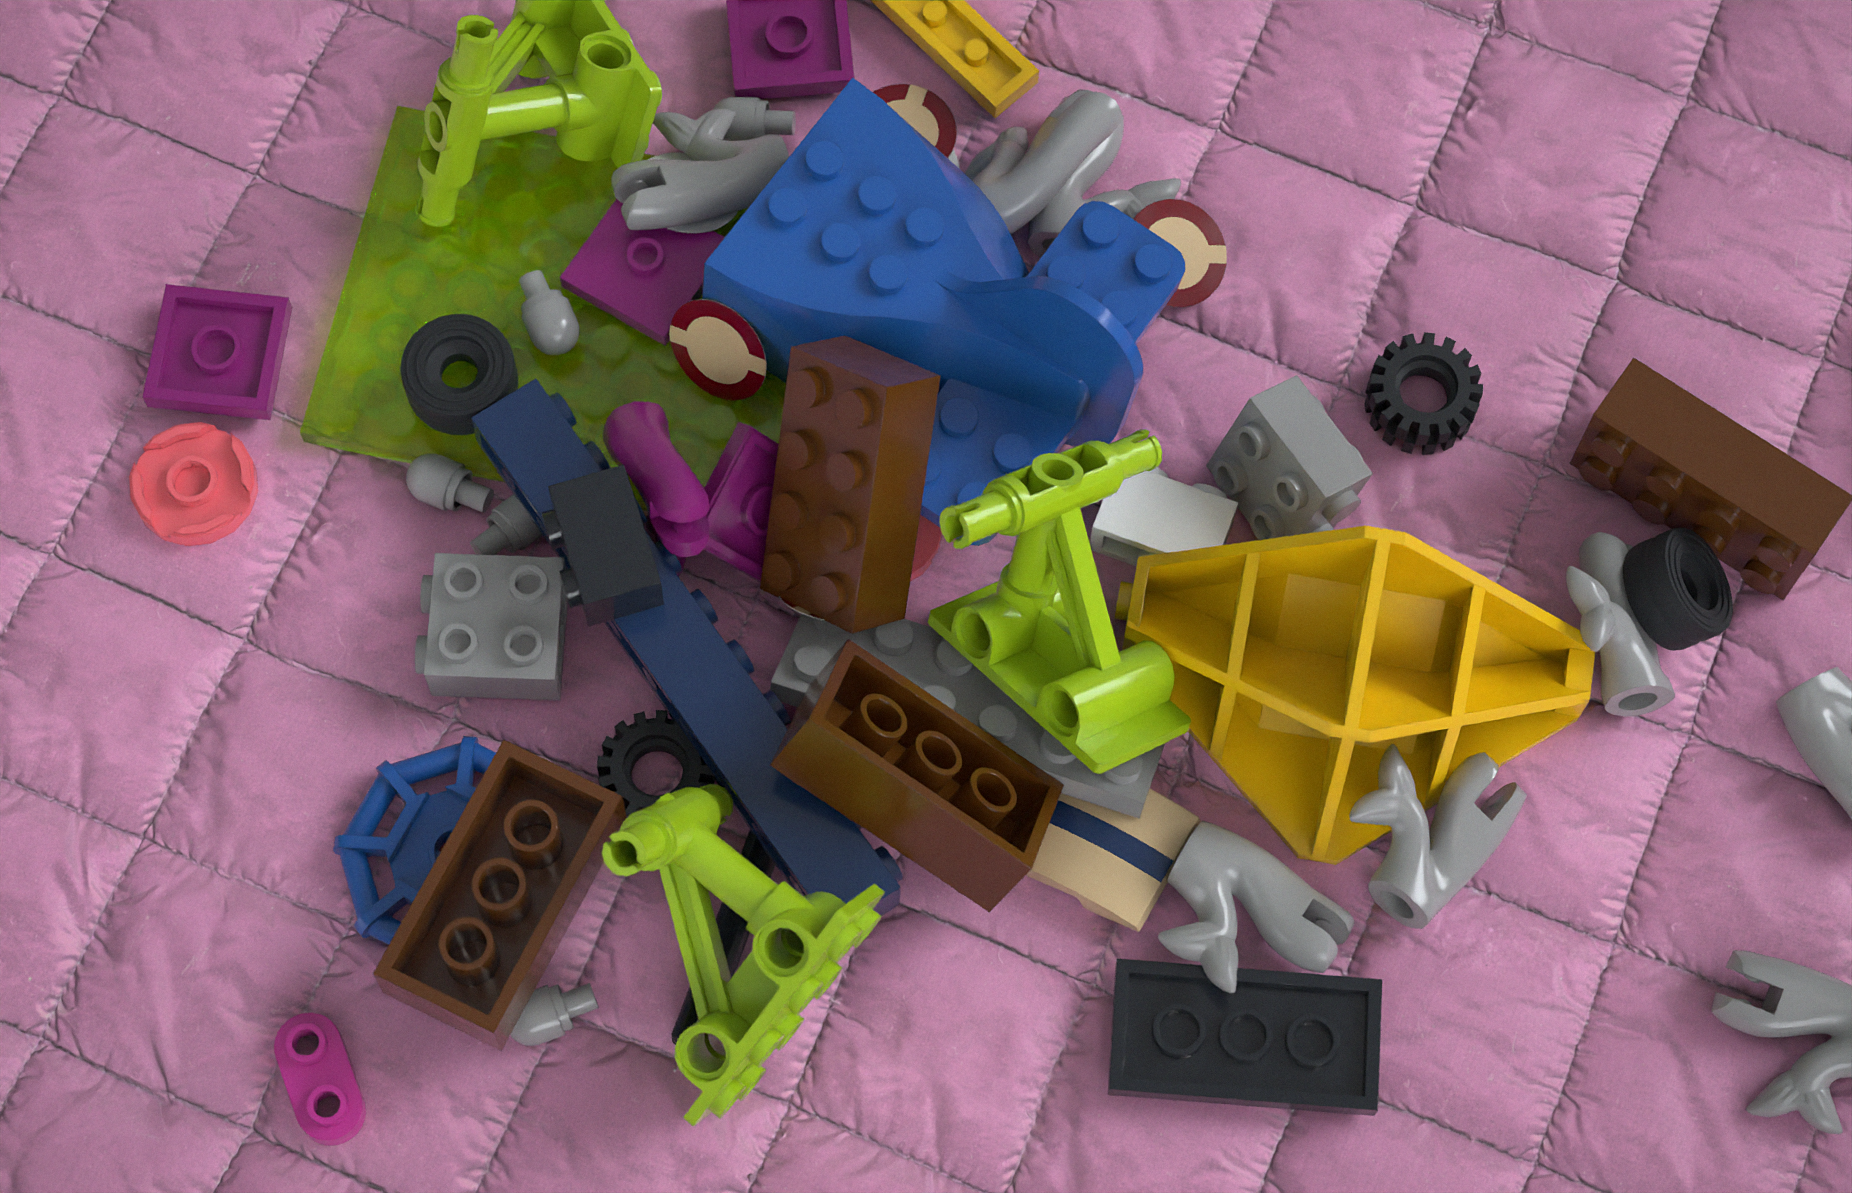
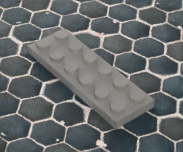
M801 614L771 680L770 690L776 694L781 702L799 707L810 683L847 639H850L1064 784L1062 794L1140 818L1165 743L1102 774H1096L932 627L902 619L851 634L827 621Z

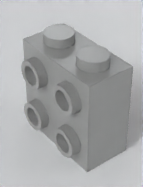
M1297 375L1249 398L1206 465L1213 474L1220 490L1228 495L1232 501L1238 502V509L1250 523L1252 531L1258 540L1334 530L1338 522L1349 516L1360 505L1361 500L1357 495L1373 475L1363 461L1360 452L1348 442L1327 415L1322 403L1310 393Z
M435 553L433 575H423L420 592L421 612L429 613L428 635H418L415 646L416 674H424L432 696L533 700L561 699L568 606L559 573L560 570L566 569L564 558Z

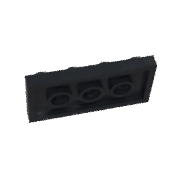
M1117 959L1115 964L1107 1095L1375 1116L1378 1111L1382 979L1237 968L1236 991L1228 993L1211 982L1202 965Z

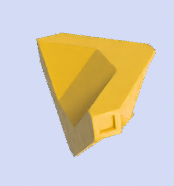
M1364 525L1140 556L1137 560L1133 583L1120 582L1114 619L1127 621L1122 650L1145 640L1158 644L1168 654L1175 674L1174 686L1169 700L1191 718L1188 732L1299 859L1337 865L1392 832V828L1389 825L1357 823L1350 821L1349 818L1352 807L1361 797L1378 790L1379 764L1384 752L1391 744L1397 747L1409 768L1415 783L1417 798L1421 802L1424 811H1427L1438 804L1447 780L1466 758L1485 752L1501 767L1578 721L1590 700L1595 652L1585 644L1580 630L1407 532Z

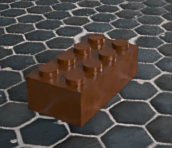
M848 336L791 346L760 583L761 590L778 598L780 596L851 634L905 619L941 375Z
M1634 357L1594 412L1569 463L1579 470L1582 478L1590 485L1604 491L1611 490L1630 502L1637 514L1648 522L1656 525L1664 524L1670 529L1687 528L1704 539L1720 561L1738 571L1748 586L1763 594H1774L1783 601L1852 502V495Z
M847 639L810 683L770 763L771 767L791 779L794 783L800 785L845 815L849 820L857 823L988 912H991L1032 869L1064 784L850 639Z
M503 739L373 972L382 992L502 1051L604 862L602 857L604 843L612 841L609 836L618 832L623 821L627 819L623 797Z

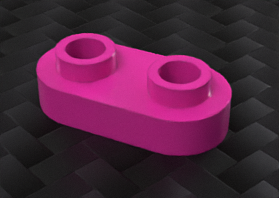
M302 1013L293 1016L279 1029L274 1042V1053L297 1122L306 1135L319 1144L329 1146L343 1144L360 1131L366 1117V1104L343 1037L335 1024L323 1015ZM308 1035L318 1037L319 1045L315 1052L305 1056L299 1055L296 1052L297 1044L301 1038ZM330 1096L337 1097L340 1100V1107L337 1113L331 1117L319 1116L317 1108L321 1100Z

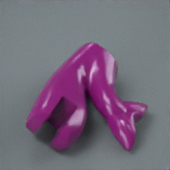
M633 401L619 406L612 411L603 429V441L612 460L618 466H625L628 477L641 495L648 510L646 517L648 530L655 535L656 542L660 540L670 553L676 555L683 571L686 558L698 555L709 540V522L705 517L710 509L708 495L695 473L671 442L665 410L656 403Z

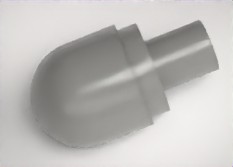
M728 97L718 102L713 110L728 109L736 113L734 121L723 139L725 141L749 140L769 134H795V111L770 110L769 102L760 101V98Z
M536 270L523 275L519 282L527 300L521 306L523 313L521 318L533 345L547 355L557 356L567 353L575 346L579 337V324L568 299L562 295L561 291L549 289L542 271Z
M429 453L421 455L410 464L407 470L406 483L411 494L419 501L444 511L449 509L457 511L462 505L485 513L490 507L494 496L493 489L472 481L473 473L471 470L466 469L464 464L439 454Z
M513 494L492 509V514L486 518L489 528L473 539L470 545L477 555H496L504 548L514 553L518 549L524 550L540 538L542 534Z
M590 983L562 993L558 984L552 987L545 985L535 989L510 1036L520 1044L536 1046L566 1035L565 1031L574 1028L571 1018L599 1008Z

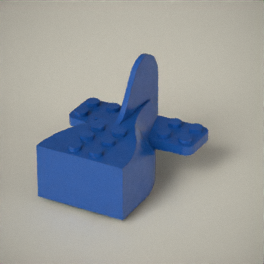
M852 77L704 263L702 299L713 300L730 307L750 324L763 346L766 357V370L787 383L791 346L840 336H848L941 375L920 515L940 527L942 510L951 505H958L981 496L989 482L1031 465L1033 460L1039 455L1046 453L1057 454L1064 444L1076 447L1091 440L1107 444L1112 442L1127 420L1142 380L1143 362L1137 344L1177 291L1185 272V260L1182 253L1175 246L1114 206L1103 201H1091L1077 209L1029 273L1005 222L981 189L884 100ZM998 533L975 541L971 545L980 546L989 543Z

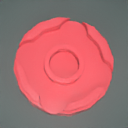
M203 422L174 425L153 436L143 447L145 452L139 457L137 465L134 462L129 475L130 499L145 526L164 541L184 546L211 544L235 532L251 514L258 494L257 469L242 441L233 434L229 435L225 431L218 430L215 425Z

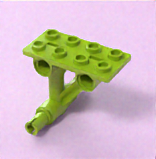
M516 0L511 22L498 39V28L493 29L494 23L486 17L467 15L458 21L452 57H449L439 66L432 102L428 103L425 108V133L417 164L419 173L423 178V184L415 207V213H421L419 214V219L423 223L434 227H443L454 220L459 188L466 185L472 178L480 141L554 128L557 131L555 140L558 147L566 155L574 159L597 161L611 158L617 168L642 160L644 151L648 148L649 134L656 110L662 100V88L658 76L648 68L633 46L629 33L621 28L605 4V0ZM517 75L528 78L550 77L543 85L505 91Z
M1146 429L1137 430L1131 435L1110 444L1091 440L1058 454L1046 453L1039 455L1033 460L1031 465L989 482L981 496L958 505H951L942 510L940 515L941 532L948 543L955 539L953 547L956 549H963L971 545V543L995 533L1006 536L1017 535L1011 561L1003 567L998 582L930 610L928 624L1096 774H1102L1187 733L1191 723V718L1169 700L1174 686L1175 674L1171 660L1161 646L1153 641L1144 640L1120 652L1118 651L1081 513V508L1117 493L1123 480L1159 467L1162 461L1161 445L1155 435L1148 438L1150 431Z
M708 784L700 788L685 787L672 794L669 792L664 794L656 803L632 813L625 819L620 830L609 836L612 841L605 842L602 850L605 865L611 872L619 876H630L640 870L655 871L659 869L699 1018L697 1022L679 1036L675 1045V1060L679 1070L689 1081L702 1090V1093L683 1117L693 1127L710 1113H713L719 1119L722 1118L737 1099L742 1101L757 1085L766 1072L762 1064L775 1049L781 1050L803 1023L804 1018L799 1014L813 998L818 1000L827 991L843 969L838 962L852 946L857 948L877 925L881 915L873 910V908L885 893L876 884H873L846 904L829 892L817 891L803 896L785 881L778 885L716 835L719 826L727 821L724 817L730 816L733 812V800L730 793L717 784ZM708 890L748 922L746 930L755 936L752 951L732 978Z

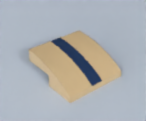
M1149 789L1140 818L1061 793L1033 867L1026 876L1077 897L1082 906L1093 913L1140 932L1167 885L1169 874L1178 856L1201 820L1195 814L1152 789Z

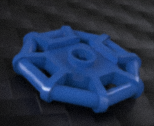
M463 736L461 743L392 764L387 760L376 767L378 775L343 835L335 837L333 852L340 855L357 916L354 928L363 938L372 936L389 945L401 921L393 918V915L406 904L411 905L440 854V847L447 842L476 790V787L473 786L476 771L484 775L496 752L478 744L477 737ZM457 771L456 783L445 786L446 791L433 795L425 792L417 795L409 786ZM394 797H399L405 804V807L387 837L372 836ZM371 856L387 857L393 873L395 888L381 899H379L368 858Z

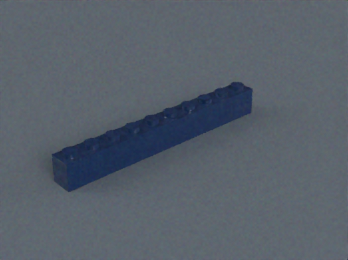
M535 378L471 417L478 445L550 545L541 514L543 511L553 509L548 486L610 469V465L602 451L592 440L583 444L572 427L577 422L563 397L558 392L549 396ZM635 499L642 523L644 524L647 522L646 516ZM645 531L661 580L664 605L604 623L667 710L674 722L678 723L695 747L704 765H707L714 774V779L718 785L730 793L733 806L788 884L803 896L817 891L829 892L846 904L867 888L876 884L885 893L873 910L883 916L898 906L900 902L901 887L898 882L903 879V874L898 864L884 846L881 845L875 850L872 848L860 831L863 827L849 820L845 815L770 766L787 731L786 725L791 723L787 710L772 690H768L764 694L761 693L749 676L755 670L744 649L735 639L728 643L723 640L713 626L714 623L718 622V617L706 596L698 588L691 593L688 591L677 575L682 572V567L676 555L670 553L660 540L654 543ZM565 548L553 549L558 557L564 558L566 569L570 568Z

